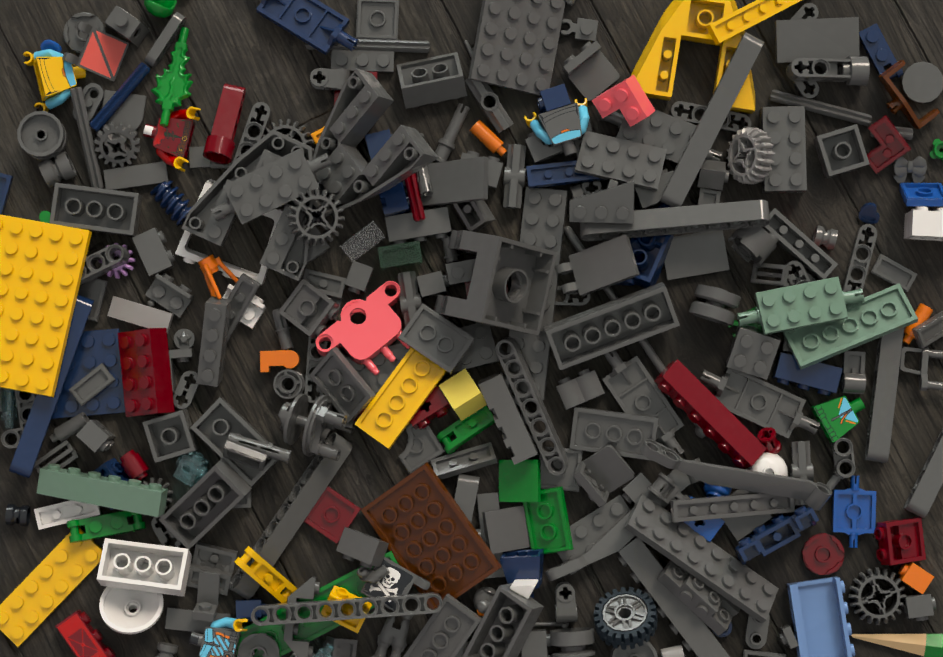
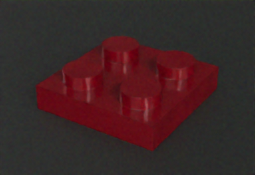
M327 486L304 522L337 544L340 541L344 528L350 526L361 508Z

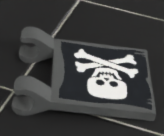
M384 556L381 566L385 564L390 573L375 584L366 582L361 593L368 597L403 595L410 592L413 584L428 590L431 583ZM388 600L384 603V606L392 611L396 609L394 601ZM404 615L402 617L411 620L413 615Z

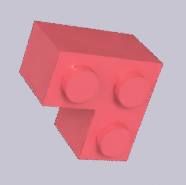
M634 75L592 100L602 118L620 109L630 127L655 112L654 107Z

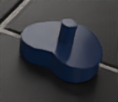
M864 204L859 211V219L868 224L877 223L880 215L876 211V204Z

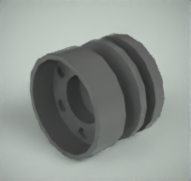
M575 627L550 631L551 646L561 647L560 651L551 654L552 657H588L596 655V650L586 649V645L595 643L594 628Z

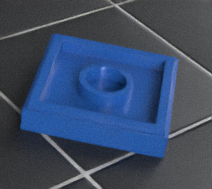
M900 183L899 191L906 206H943L942 183Z

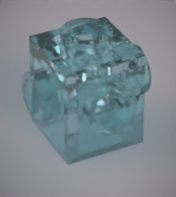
M197 451L182 454L176 462L178 467L173 477L191 487L207 473L208 469L206 467L209 461Z

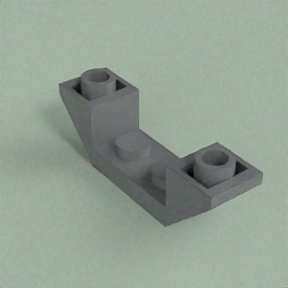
M312 576L290 594L287 603L300 602L298 598L314 599L315 594L319 595L320 582H317V577ZM286 609V619H287L288 616H289V613H288V611H287V609ZM299 623L285 624L283 640L297 657H313L314 646H310L311 640L294 639V635L298 636Z

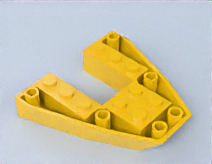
M673 0L661 16L631 73V76L634 75L648 98L670 101L680 41L686 40L715 45L706 26L738 10L735 0ZM745 31L717 45L720 46L713 93ZM751 70L730 111L753 114L755 111V89Z

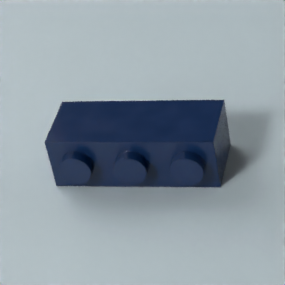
M780 352L777 356L772 377L777 378V383L789 385V382L798 384L797 388L809 391L811 387L818 389V394L830 396V393H837L842 368L819 362L800 370L793 355Z

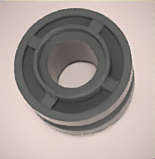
M282 370L275 376L273 387L281 398L294 399L297 395L304 392L305 378L297 370ZM288 378H291L294 382L291 390H288L285 386Z

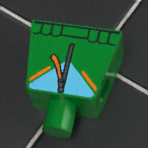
M841 396L810 408L817 421L820 422V426L829 443H833L860 422L856 413L865 409V405L860 397L849 402L846 396Z

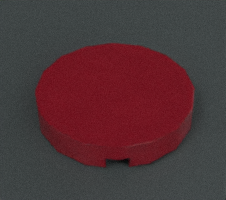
M818 533L809 537L804 543L802 560L811 572L818 575H830L842 566L844 548L835 536L827 533Z

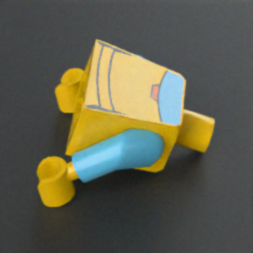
M52 49L36 51L34 54L27 51L23 53V56L31 57L29 61L23 63L28 66H34L42 101L46 100L45 103H36L34 107L42 105L43 111L48 112L49 109L63 104L71 96L70 89L77 86L76 79L86 77L85 69L78 66L73 67L71 63L63 61V54Z

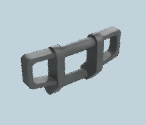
M902 347L899 370L918 375L920 391H927V389L943 390V382L928 381L927 374L928 358L943 359V351L930 350L928 347L923 349ZM906 351L920 352L919 371L904 366Z

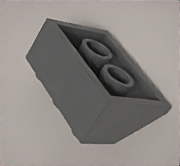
M458 52L396 65L405 109L467 96Z

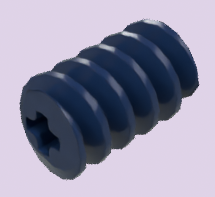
M173 180L164 181L157 185L150 192V195H156L154 199L156 202L162 201L160 207H167L165 213L167 215L172 214L171 220H178L176 226H180L185 222L193 206L187 207L190 202L189 199L181 200L184 193L176 194L179 189L178 186L171 188Z

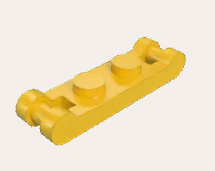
M248 546L244 550L243 556L241 558L238 557L234 562L281 603H287L288 596L298 588ZM253 558L255 561L248 566L247 563Z

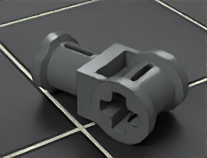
M662 472L658 473L659 477L652 486L647 487L650 492L666 503L671 504L670 500H676L675 497L677 500L690 499L687 495L680 493V488Z

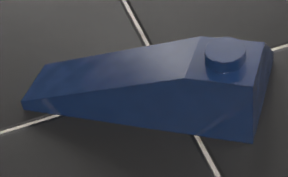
M661 203L658 208H669L670 206ZM674 234L631 238L630 243L640 274L631 278L635 281V285L647 288L656 284Z

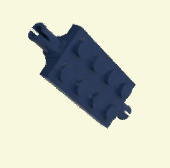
M262 0L256 9L258 14L325 55L328 54L337 42L351 52L355 49L353 46L356 47L359 42L358 39L344 32L350 23L349 19L318 0Z

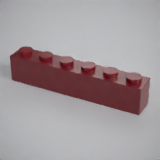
M678 359L669 363L654 380L658 384V388L663 393L668 394L673 399V403L678 408L683 409L688 414V418L693 423L698 424L703 429V433L708 438H712L718 444V448L733 459L732 461L737 467L746 469L753 466L767 449Z

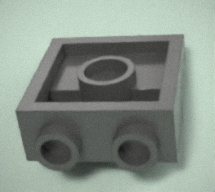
M303 278L278 313L309 337L315 339L326 330L325 324L328 320L336 318L339 313L337 308L340 305Z

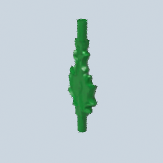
M181 27L178 42L175 44L174 51L170 52L172 63L168 65L169 70L164 68L162 76L156 74L157 87L151 89V92L158 97L155 102L161 105L162 116L160 126L168 127L170 115L174 111V107H181V100L191 96L188 89L193 84V81H188L192 74H183L186 71L184 66L190 60V57L185 55L188 51L186 42L189 29L186 27Z

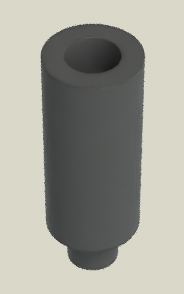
M81 412L56 427L54 433L50 435L51 441L53 443L58 440L63 442L78 433L90 420L84 412Z

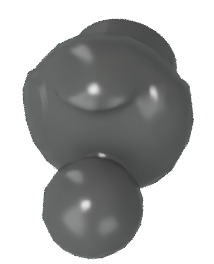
M482 587L474 594V606L480 616H484L496 593V590L492 587Z

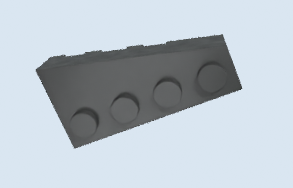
M501 370L479 380L478 386L489 410L494 413L493 418L496 426L503 432L502 437L505 446L511 449L513 453L511 459L514 465L537 455V444L519 408L518 401L511 392V385L507 376L503 375Z

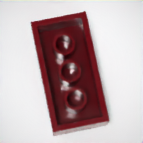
M148 328L118 333L126 417L175 412L167 329Z

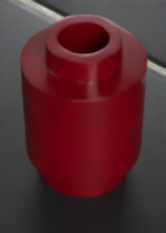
M134 449L119 458L122 462L121 466L130 479L141 481L148 476L147 471L149 467Z

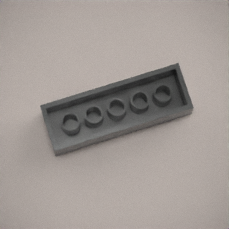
M661 282L543 327L560 370L675 328L680 326L667 288Z

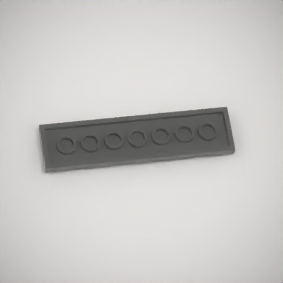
M476 323L460 328L474 337L475 341L452 374L464 369L469 370L499 362L490 325ZM401 343L388 346L396 357L394 362H390L382 352L372 359L380 371L376 376L364 364H357L350 357H346V359L372 391L377 394L409 351Z
M643 493L637 498L624 526L625 529L759 622L763 623L767 620L778 592V587L746 565H742L739 560L713 542L706 540L686 523L672 522L671 513Z

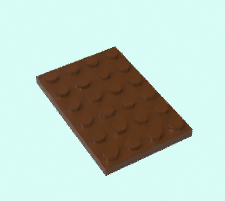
M428 462L361 509L382 541L389 543L388 549L392 551L399 565L431 583L428 590H424L414 584L419 593H437L442 597V600L447 594H450L456 599L502 567ZM431 597L427 600V604L430 608L434 609L439 606V600L436 597Z

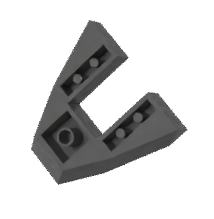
M357 68L344 83L312 157L313 160L327 153L329 158L321 163L329 159L332 163L331 166L316 172L314 177L319 185V195H321L323 190H327V198L330 194L335 195L332 202L340 200L341 203L336 206L337 209H347L379 195L439 158L417 129L400 125L369 164L356 149V146L394 100L372 73ZM313 199V205L316 208L324 202L319 199ZM329 206L327 207L324 217L332 215Z
M270 131L238 157L193 205L181 229L223 247L237 217V214L233 212L218 221L214 218V215L221 211L213 214L211 208L228 201L227 199L229 198L223 185L300 148L305 159L311 161L312 147L278 131ZM313 199L305 203L311 209L313 208ZM290 201L284 204L285 208L259 264L300 282L307 263L309 243L308 245L304 244L305 237L300 241L297 240L299 232L296 234L291 233L296 228L295 225H287L288 222L293 221V218H287L286 215L293 214L294 212L289 210L288 206L296 207V204ZM300 209L299 222L303 228L307 221V216Z

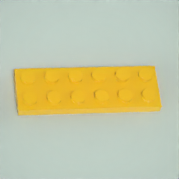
M410 348L355 422V425L390 450L446 371L413 348Z
M78 527L79 534H84L85 532ZM69 533L0 604V630L17 647L21 646L100 563L103 549L93 540L70 543L69 536H71V533Z

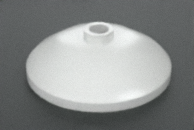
M106 587L99 603L100 614L105 624L112 630L122 634H137L149 629L158 621L164 607V599L161 593ZM131 609H137L134 613L130 612Z

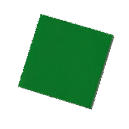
M499 460V502H541V460H524L515 465L512 460Z

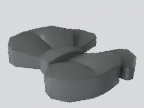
M901 156L894 161L893 170L896 175H893V178L897 183H904L907 173H911L913 183H921L925 179L924 175L927 170L926 160L918 156L913 161H907Z

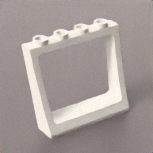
M209 179L205 182L198 200L216 182L215 180ZM280 206L263 214L274 220L270 239L285 206ZM185 230L175 254L182 256L183 261L189 264H195V262L208 257V255L188 247L192 233ZM222 261L236 277L240 278L241 274L244 273L259 282L261 286L264 284L268 267L261 265L260 272L257 274ZM218 265V269L223 272L222 275L227 278H230L228 274Z

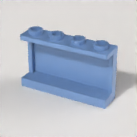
M834 576L787 583L794 636L799 645L796 647L797 656H855L854 645L850 644L849 635H852L851 625L846 621V614H849L847 602L843 601L842 593H845L844 581H840V577Z

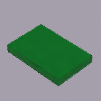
M563 486L541 490V502H523L531 549H543L544 554L574 549Z

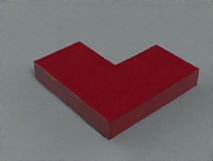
M886 115L869 126L868 129L880 143L879 146L867 153L869 165L877 174L910 151L911 147Z

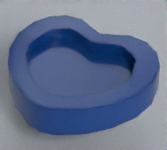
M44 40L40 46L41 50L52 49L59 53L62 51L61 46L52 40Z

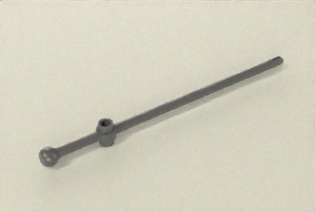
M565 226L564 232L577 252L585 250V247L572 228ZM611 286L603 289L610 301L618 299ZM647 339L638 341L661 374L666 367ZM693 423L696 427V435L701 439L706 437L703 429L698 424Z

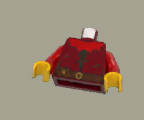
M192 106L188 109L171 112L168 127L160 126L161 118H159L157 126L146 124L143 136L154 139L152 146L156 149V154L162 161L182 172H185L182 164L184 162L189 163L187 156L196 125L193 120H200V117H196L195 113L198 110L201 111V109Z

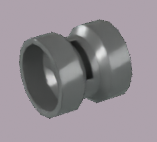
M817 225L812 241L818 247L823 244L826 249L833 250L837 241L838 230L831 228L825 231L823 226Z
M158 642L157 650L160 653L155 657H174L173 655L178 652L179 646Z

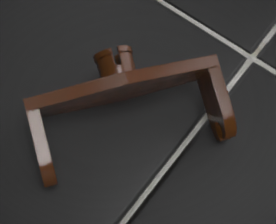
M900 60L878 76L893 99L886 106L891 108L889 110L894 115L901 110L915 129H920L935 118L940 111L938 108H935L918 120L906 99L889 78L906 64L904 60Z

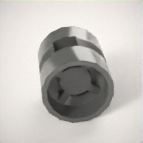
M66 151L55 155L53 161L47 159L38 163L40 172L49 188L54 187L55 183H61V179L67 181L77 176L75 167Z

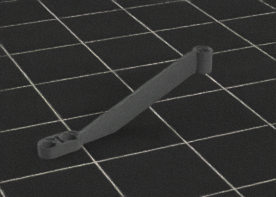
M651 439L645 440L640 448L641 453L645 457L669 469L679 470L710 485L800 499L817 511L823 508L832 495V490L821 482L814 483L806 479L685 460L672 449Z
M699 457L691 460L701 462ZM673 469L667 475L680 488V493L688 485L700 481L676 469ZM652 492L647 495L648 498L663 508L669 504L659 499ZM632 509L584 555L545 571L549 582L620 551L635 536L624 528Z

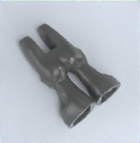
M395 616L387 617L382 631L378 635L377 650L374 655L369 657H386L389 646H392L390 657H401V653L407 646L406 640L410 619L403 618L399 630L392 627L393 623H395Z

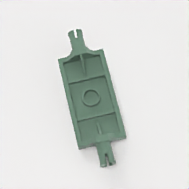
M833 277L755 293L757 307L752 311L737 313L738 325L742 326L757 322L761 324L764 335L844 320L848 318L847 304L864 302V295H861L863 291L860 288L843 292L839 277Z

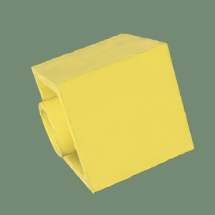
M466 369L439 385L461 421L487 405L482 393Z

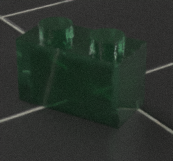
M419 241L377 247L381 270L423 263Z

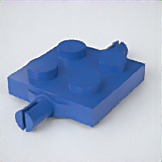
M856 475L851 476V488L845 490L833 489L832 532L848 534L849 548H858V535L864 533L874 534L876 526V491H865L859 488L860 476Z

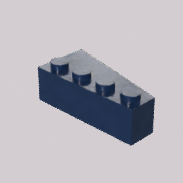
M389 129L365 135L371 160L393 135L390 134ZM405 180L379 194L385 217L410 213L409 197L405 194L404 187H406Z

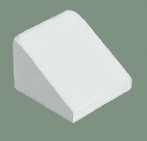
M515 579L509 589L529 599L539 580Z

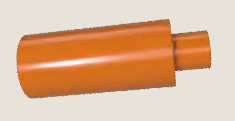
M481 120L477 121L469 130L493 154L497 152L502 157L507 152L502 146L504 142Z
M922 303L919 304L915 311L918 322L906 326L904 329V343L909 345L912 339H915L912 329L929 319L933 312L930 307Z

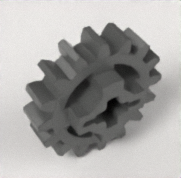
M112 122L110 128L105 124L103 131H98V137L94 141V143L98 144L95 147V151H100L99 159L105 158L104 164H108L110 161L112 162V167L115 168L116 163H119L122 168L125 162L130 165L132 164V158L137 159V152H140L141 146L137 145L140 143V138H135L137 135L136 130L130 131L131 125L125 128L123 127V122H120L119 126ZM127 137L129 138L131 145L127 142Z

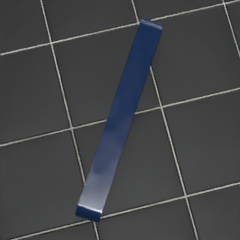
M77 295L54 398L36 394L9 472L26 478H30L93 307L94 300Z

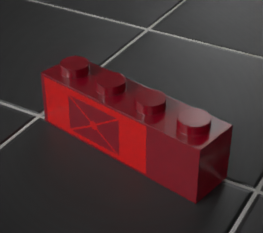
M77 610L55 626L76 657H115L113 650L109 646L106 647L102 642L103 636L99 630H94L90 625L91 619L85 611Z

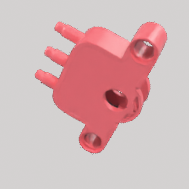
M387 281L366 297V301L356 299L346 303L340 314L341 321H336L317 337L316 348L321 356H326L332 348H342L352 361L357 364H364L375 376L380 371L372 359L382 352L390 362H394L396 357L388 346L397 339L399 340L398 337L402 333L400 318L391 307L399 301V296H401L400 286L394 281ZM388 289H394L397 292L391 297L385 294ZM356 313H361L365 315L366 320L362 324H354L351 321V317ZM399 340L401 344L405 346L407 349L411 348L410 346ZM323 341H329L331 346L328 349H322L320 344Z

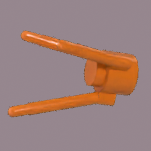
M212 254L198 262L211 296H217L219 300L222 298L212 275L219 270L218 265L237 283L238 278L223 264L220 257L215 258Z

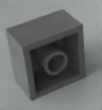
M857 124L816 136L813 139L825 179L858 170L870 164Z
M747 324L738 325L726 359V367L767 380L781 341L780 335L776 333L764 335L763 329Z
M187 408L142 422L155 463L199 449L195 432L190 428L192 423Z

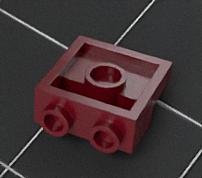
M921 517L877 522L874 536L879 541V549L876 555L878 560L881 561V565H897L926 560Z

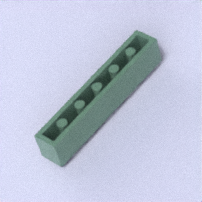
M53 463L40 468L37 494L154 517H160L165 514L168 489L161 488V484L149 483V485H145L136 479L124 481L121 480L120 476L109 475L104 477L101 476V473L95 471L83 473L79 468L69 467L68 469L60 468L61 465Z

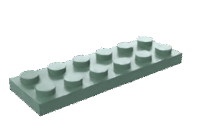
M896 284L864 297V302L847 304V319L783 331V336L800 370L918 322V317L901 285Z

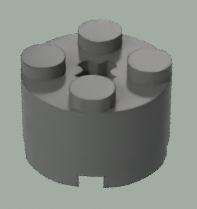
M762 227L736 229L728 238V242L733 241L734 244L731 247L741 258L748 263L752 260L756 262L754 266L759 267L777 248L778 238L771 232L765 231Z

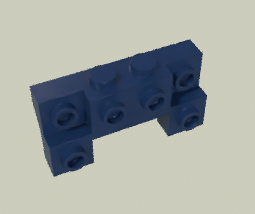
M802 506L794 511L795 514L791 517L780 514L771 520V524L767 526L763 524L753 529L754 533L749 535L751 539L746 537L738 542L739 546L735 547V554L742 565L760 554L762 556L768 555L800 537L799 532L816 525L819 519L813 508Z

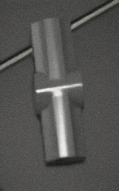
M468 78L464 80L498 134L514 124L501 105L498 96L487 83ZM484 98H493L495 102L494 107L487 108L483 103Z
M508 144L507 166L505 167L503 185H505L503 208L521 209L522 188L525 184L526 168H524L526 146Z
M415 271L398 273L401 294L399 299L401 312L404 315L405 327L422 305Z
M810 441L791 442L792 464H790V477L814 481ZM794 499L795 505H807L803 500Z

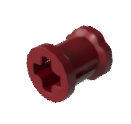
M772 427L761 429L757 437L767 448L764 452L777 454L781 450L782 445L776 439L777 433Z

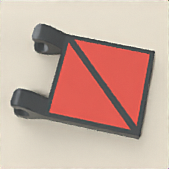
M77 21L75 29L88 34L79 57L65 52L62 60L114 82L129 43L85 22Z

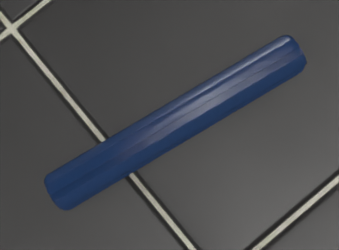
M142 62L137 66L90 122V127L95 131L101 130L149 73L150 68Z

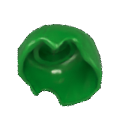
M144 0L147 11L159 18L172 15L177 4L176 0Z

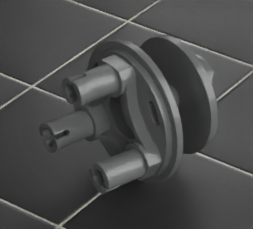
M301 393L297 395L292 403H284L278 414L281 422L280 429L283 430L284 443L293 445L304 427L302 439L303 454L308 457L316 454L338 461L341 456V449L324 444L331 430L338 429L352 434L355 430L353 425H355L356 421L347 423V415L333 412L331 400H329L327 395H321L316 400L308 417L309 402L307 395Z

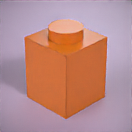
M913 562L904 563L898 572L900 574L898 578H900L901 582L920 594L925 592L934 576Z

